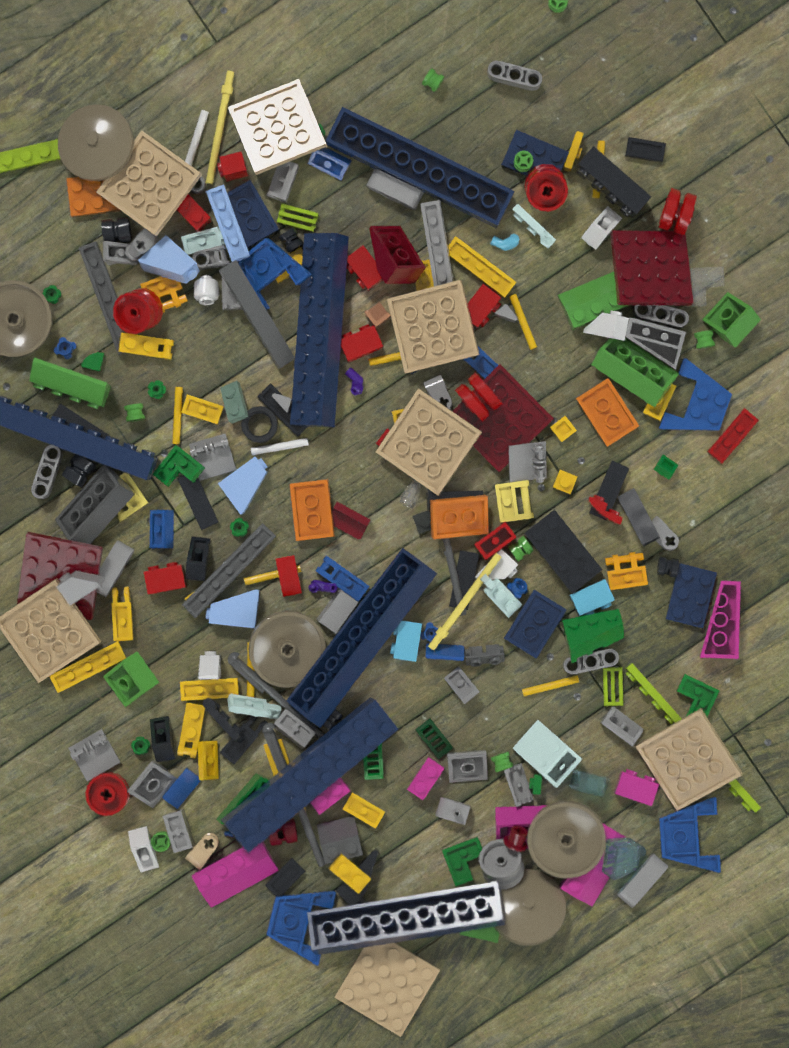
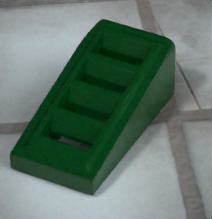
M428 718L415 729L438 760L454 748L431 718ZM430 725L433 727L426 734L422 733ZM436 731L437 735L428 740L427 737ZM441 737L442 740L433 747L432 743ZM445 743L447 746L438 753L436 749Z

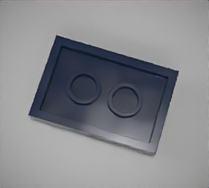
M516 130L501 166L527 176L529 171L519 172L516 170L514 159L518 152L528 151L533 156V164L530 170L542 164H550L562 170L569 152Z
M251 180L227 193L247 249L279 231L278 226Z
M679 563L665 619L703 628L717 573Z
M533 590L504 639L537 659L565 614L566 609L538 591Z

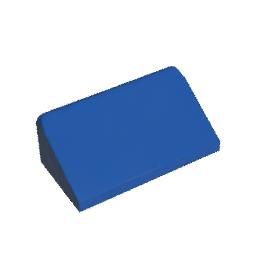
M325 147L312 152L307 164L342 181L351 160Z
M150 510V548H173L174 511Z
M430 643L426 644L425 657L427 659L464 660V646L439 644L435 650H432L428 647Z
M187 767L162 798L178 809L200 783L199 776Z

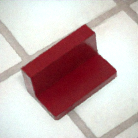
M336 502L332 511L334 527L358 540L362 538L371 521L370 519L339 502Z

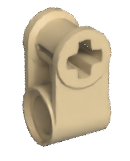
M214 833L205 834L197 845L191 849L185 859L201 870L219 844L217 835ZM210 839H212V840H213V843H212L213 845H209V847H208V846L206 845V843H207L206 840L209 841Z

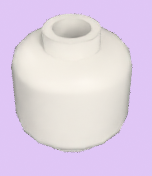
M201 276L200 279L194 282V298L201 305H211L218 299L219 284L211 276Z

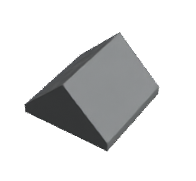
M486 750L447 753L449 783L488 780Z
M152 760L129 788L128 792L154 808L177 777L161 764L156 763V760Z

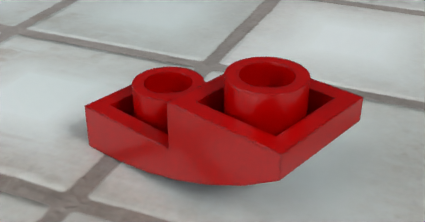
M597 495L588 497V503L596 512L605 519L621 525L623 517L619 516L620 512L612 509L605 511L608 504L604 502L605 498Z
M295 555L276 558L283 597L302 594Z

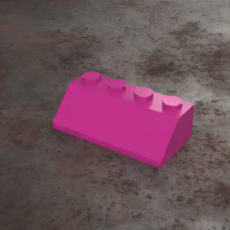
M546 806L495 807L496 840L504 839L505 836L509 835L512 826L515 825L522 826L528 831L535 815Z
M602 823L605 830L606 843L627 838ZM627 838L626 841L608 845L605 864L621 860L622 857H615L612 853L622 844H625V853L632 840ZM603 853L602 858L592 870L578 877L564 878L559 887L573 897L593 906L618 863L602 868Z
M262 842L250 853L245 851L243 847L231 852L193 873L192 878L200 893L212 908L274 874L279 869L264 842Z

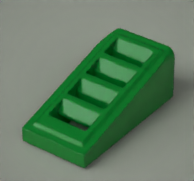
M381 743L377 750L369 753L378 754L379 757L367 758L366 756L363 758L364 780L384 779ZM379 761V765L368 766V762ZM379 769V773H368V770Z

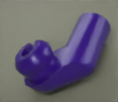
M350 367L345 373L352 380L350 391L355 396L360 395L364 390V379Z
M313 580L308 586L312 593H317V591L335 593L337 591L335 583H327L320 580Z

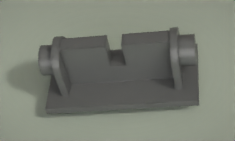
M486 645V652H482V646L465 649L466 666L478 667L487 663L497 665L504 662L503 645Z

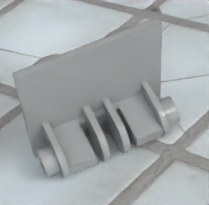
M226 433L189 444L191 456L205 467L199 475V481L236 470Z
M546 441L510 445V483L535 479L537 483L544 482V479L547 478Z
M102 729L68 748L72 759L76 761L87 781L120 763Z

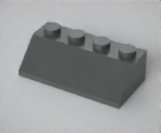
M103 465L58 515L55 521L68 540L91 544L126 503L130 501L134 496V492L109 466Z

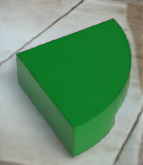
M96 352L90 354L84 359L81 367L100 372L105 353Z

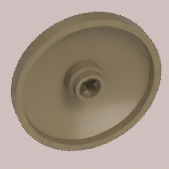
M88 105L78 109L66 119L58 136V152L63 164L75 176L87 181H102L115 176L126 166L133 152L134 137L130 124L117 110L105 105Z
M16 280L1 282L0 355L11 358L29 355L39 349L50 334L52 328L51 307L45 296L31 284Z
M280 611L267 616L256 626L249 641L248 651L254 670L264 681L277 687L289 688L299 685L326 649V644L321 629L311 618L296 611Z
M558 801L547 805L535 815L528 830V848L532 859L543 871L555 877L574 878L586 874L598 864L605 850L606 836L600 818L592 809L575 801Z
M524 869V876L518 884L512 888L501 889L506 925L496 926L495 929L505 939L515 944L533 946L550 940L559 931L566 915V902L562 890L551 877L537 870Z

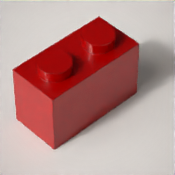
M242 151L219 157L220 162L217 163L221 178L225 177L226 182L248 177Z
M189 194L176 210L196 232L202 231L212 221L211 217Z
M364 245L347 257V270L350 274L355 273L358 277L356 282L362 289L366 288L370 291L383 281L377 271L376 261Z
M482 284L467 303L472 325L475 329H478L480 326L483 328L490 320L488 315L491 312L495 313L501 306L499 302L501 297L485 284Z
M367 324L360 327L357 333L352 334V332H348L341 336V347L348 363L383 349L382 342L374 325L370 327Z
M504 522L474 544L484 560H486L514 540L516 535L508 524Z
M178 562L167 563L166 568L159 569V565L147 567L148 571L143 572L147 594L187 588L183 565H178Z

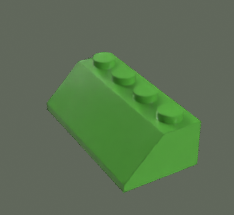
M614 272L557 295L572 331L591 323L601 313L610 314L611 310L618 312L632 306L617 305Z
M609 338L599 349L591 364L598 371L604 373L653 407L661 401L679 375L678 372L627 338L624 341Z
M37 358L33 359L29 379L30 382L34 383L33 387L43 391L46 387L51 389V393L62 397L63 394L70 396L69 400L78 403L83 400L88 402L87 406L98 409L100 406L104 408L111 385Z

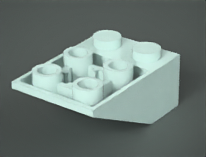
M539 720L532 725L512 748L556 788L582 760L581 757Z

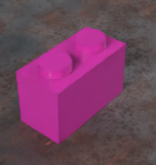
M428 756L407 787V790L424 800L444 770V766Z
M626 769V772L621 771L614 793L652 806L659 786L655 782L656 779L647 775L644 778L638 777V772Z
M340 777L310 803L320 815L349 793L351 789Z

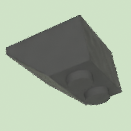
M354 816L317 824L325 864L334 862L341 853L347 858L363 855Z

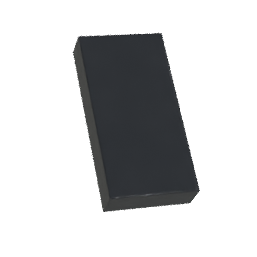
M628 137L625 157L663 163L666 143Z
M291 858L265 886L275 896H282L306 870Z

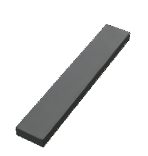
M95 241L79 247V251L117 353L121 355L124 353L118 352L121 332H127L123 331L116 324L113 317V307L118 297L103 261L98 243Z
M234 260L220 269V274L277 368L280 369L295 359L293 353L238 262Z
M262 523L182 606L196 619L276 538V535Z

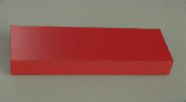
M744 408L707 452L719 463L723 464L759 419Z

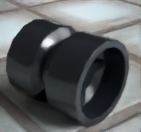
M129 217L118 218L117 221L113 219L101 220L103 241L116 242L119 240L121 243L132 242Z
M74 454L70 460L71 466H66L61 475L80 488H83L88 480L87 475L92 474L96 465L86 458Z

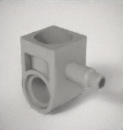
M441 797L435 816L465 825L470 805Z

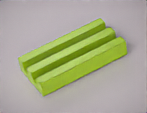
M281 203L277 223L314 232L319 214ZM284 210L301 213L304 215L312 216L314 218L309 219L297 216L294 214L284 212ZM284 216L296 219L299 221L311 223L312 225L311 227H309L306 225L290 222L287 220H283L282 217Z
M622 667L603 668L604 706H623ZM607 671H610L611 702H608ZM614 671H618L619 702H615Z

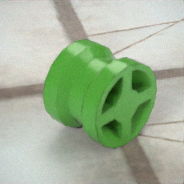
M549 0L548 6L551 11L560 13L566 9L568 0Z
M431 68L425 76L422 85L429 86L431 91L435 93L445 76L437 74Z
M528 151L518 152L514 159V167L519 172L529 171L533 164V156Z
M713 330L694 333V337L697 339L696 349L715 346V341L712 340Z
M142 403L124 406V410L127 412L126 422L145 419V415L142 413L144 408Z
M509 752L491 757L492 762L495 763V772L513 767V763L509 760Z

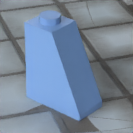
M167 235L138 259L142 270L185 284L193 280L200 272L197 263Z
M253 457L218 483L240 515L246 512L267 475L265 470L267 465L262 458L258 460L256 457Z
M252 590L211 604V607L207 608L206 619H209L211 624L256 628L260 590Z

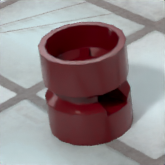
M294 817L269 836L271 846L282 845L283 841H286L287 844L298 842Z

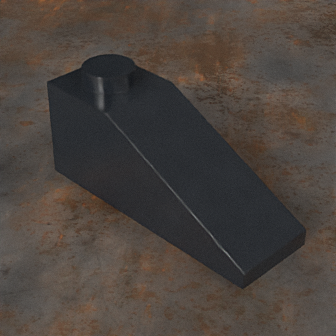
M377 848L358 866L370 878L378 855ZM345 882L336 889V892L349 905L361 904L366 899L364 895L366 894L369 882L359 894Z

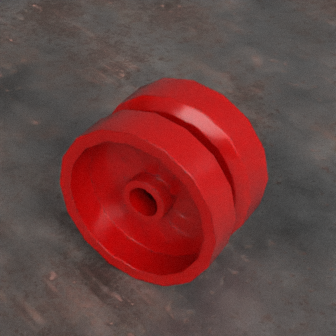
M550 164L538 165L530 170L525 178L524 187L526 195L534 208L540 211H553L562 206L567 199L568 186L565 176L559 168Z
M671 187L658 228L668 231L675 220L674 232L684 236L694 214L697 195L687 192L683 197L682 203H679L681 191Z
M138 288L120 295L113 307V317L116 324L129 334H138L155 327L161 321L163 314L162 303L159 297L147 288Z
M474 373L468 378V382L474 390L471 391L465 384H461L455 391L462 398L461 401L483 422L490 415L484 406L485 403L493 410L499 408L503 403L483 380Z
M114 772L102 773L94 777L87 785L85 792L86 802L96 814L103 816L114 815L128 804L130 798L128 790L130 786L120 774ZM106 790H109L112 796L107 797L105 794Z

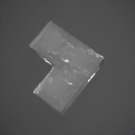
M724 266L690 268L693 304L687 307L707 306L706 287L725 286Z

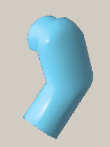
M511 234L510 237L504 240L494 236L490 244L503 251H508L519 244V236Z

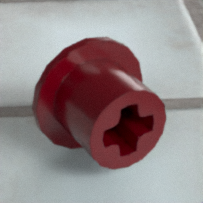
M518 825L512 826L509 835L503 839L505 846L514 851H525L528 847L526 842L527 829Z

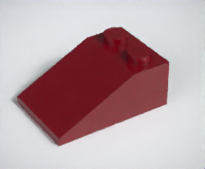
M370 226L369 230L377 271L385 284H415L426 267L402 227Z

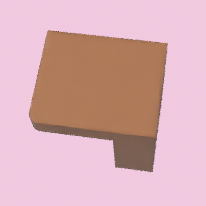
M380 302L364 312L376 329L391 318L390 313L385 310Z

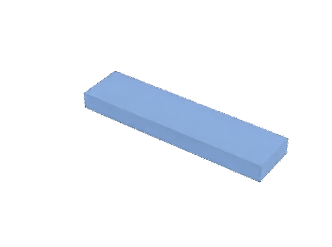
M224 184L207 190V196L231 261H240L250 257Z

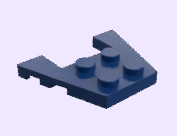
M265 238L249 251L250 257L238 261L239 266L266 310L270 309L260 291L287 270L295 285H300L311 276L308 270L269 238Z
M683 358L678 372L679 376L696 381L684 418L665 412L659 429L719 431L732 394L689 360Z
M716 797L708 798L659 818L662 858L721 873L719 854H699L697 816L717 815Z
M336 891L275 896L266 935L318 966L321 955L314 954L311 951V945L303 943L308 926L307 912H311L312 905L329 909L333 908Z

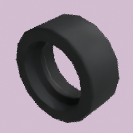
M256 406L250 408L247 411L249 417L242 419L241 422L243 433L253 442H268L277 432L278 422L276 416L266 407ZM258 413L268 416L271 422L270 430L262 436L251 433L248 426L250 418Z

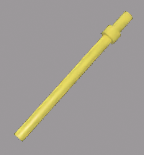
M227 71L225 84L222 85L221 89L222 99L205 182L207 184H213L229 98L233 93V71Z
M494 554L444 625L440 626L435 632L436 636L428 645L429 648L435 650L441 640L448 636L449 629L483 584L480 579L485 574L489 576L502 558L499 554Z

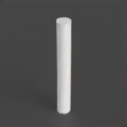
M201 110L185 160L190 166H192L209 112Z
M304 438L251 448L252 455L308 446V439Z

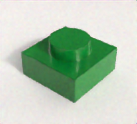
M662 455L653 470L670 480L678 464Z
M533 774V778L529 779V789H532V794L541 795L542 775Z

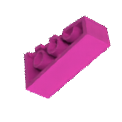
M721 581L700 658L739 659L741 581Z

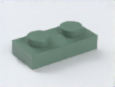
M235 381L221 387L220 390L228 421L233 424L249 417L240 383Z

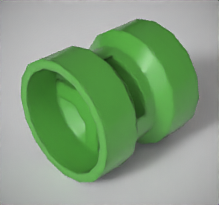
M524 536L520 537L515 544L512 543L507 546L517 562L522 560L524 555L534 551Z
M165 831L157 832L151 839V846L158 852L167 850L171 845L168 833Z

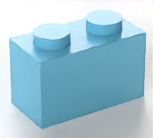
M606 579L569 595L578 616L594 614L593 610L601 607V610L612 606L611 602L615 600Z
M400 622L393 632V635H397L396 643L392 642L390 654H394L393 658L416 662L422 628L421 623Z

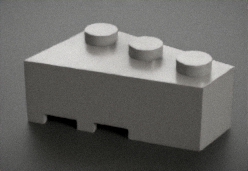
M629 317L625 337L676 369L686 332Z

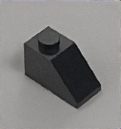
M191 537L186 561V579L205 581L210 538Z
M169 716L150 719L151 742L156 763L175 759Z

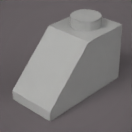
M75 571L72 574L68 572L59 579L60 583L57 585V589L69 605H72L101 586L105 579L103 576Z

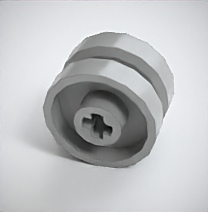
M503 839L491 841L483 847L480 852L479 863L487 883L498 882L501 889H508L521 881L524 876V864L520 851H514L506 847Z

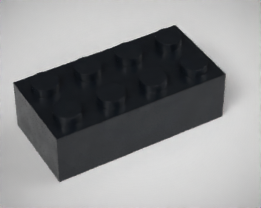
M594 146L575 167L577 169L576 173L585 180L587 178L591 182L593 189L597 192L602 191L609 203L612 205L616 203L620 207L619 211L626 217L630 216L633 218L652 197Z
M555 509L524 533L528 541L571 594L603 570Z

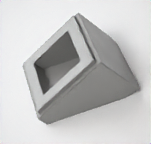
M506 304L494 314L513 323L518 320V317Z
M274 393L272 397L289 413L292 398Z

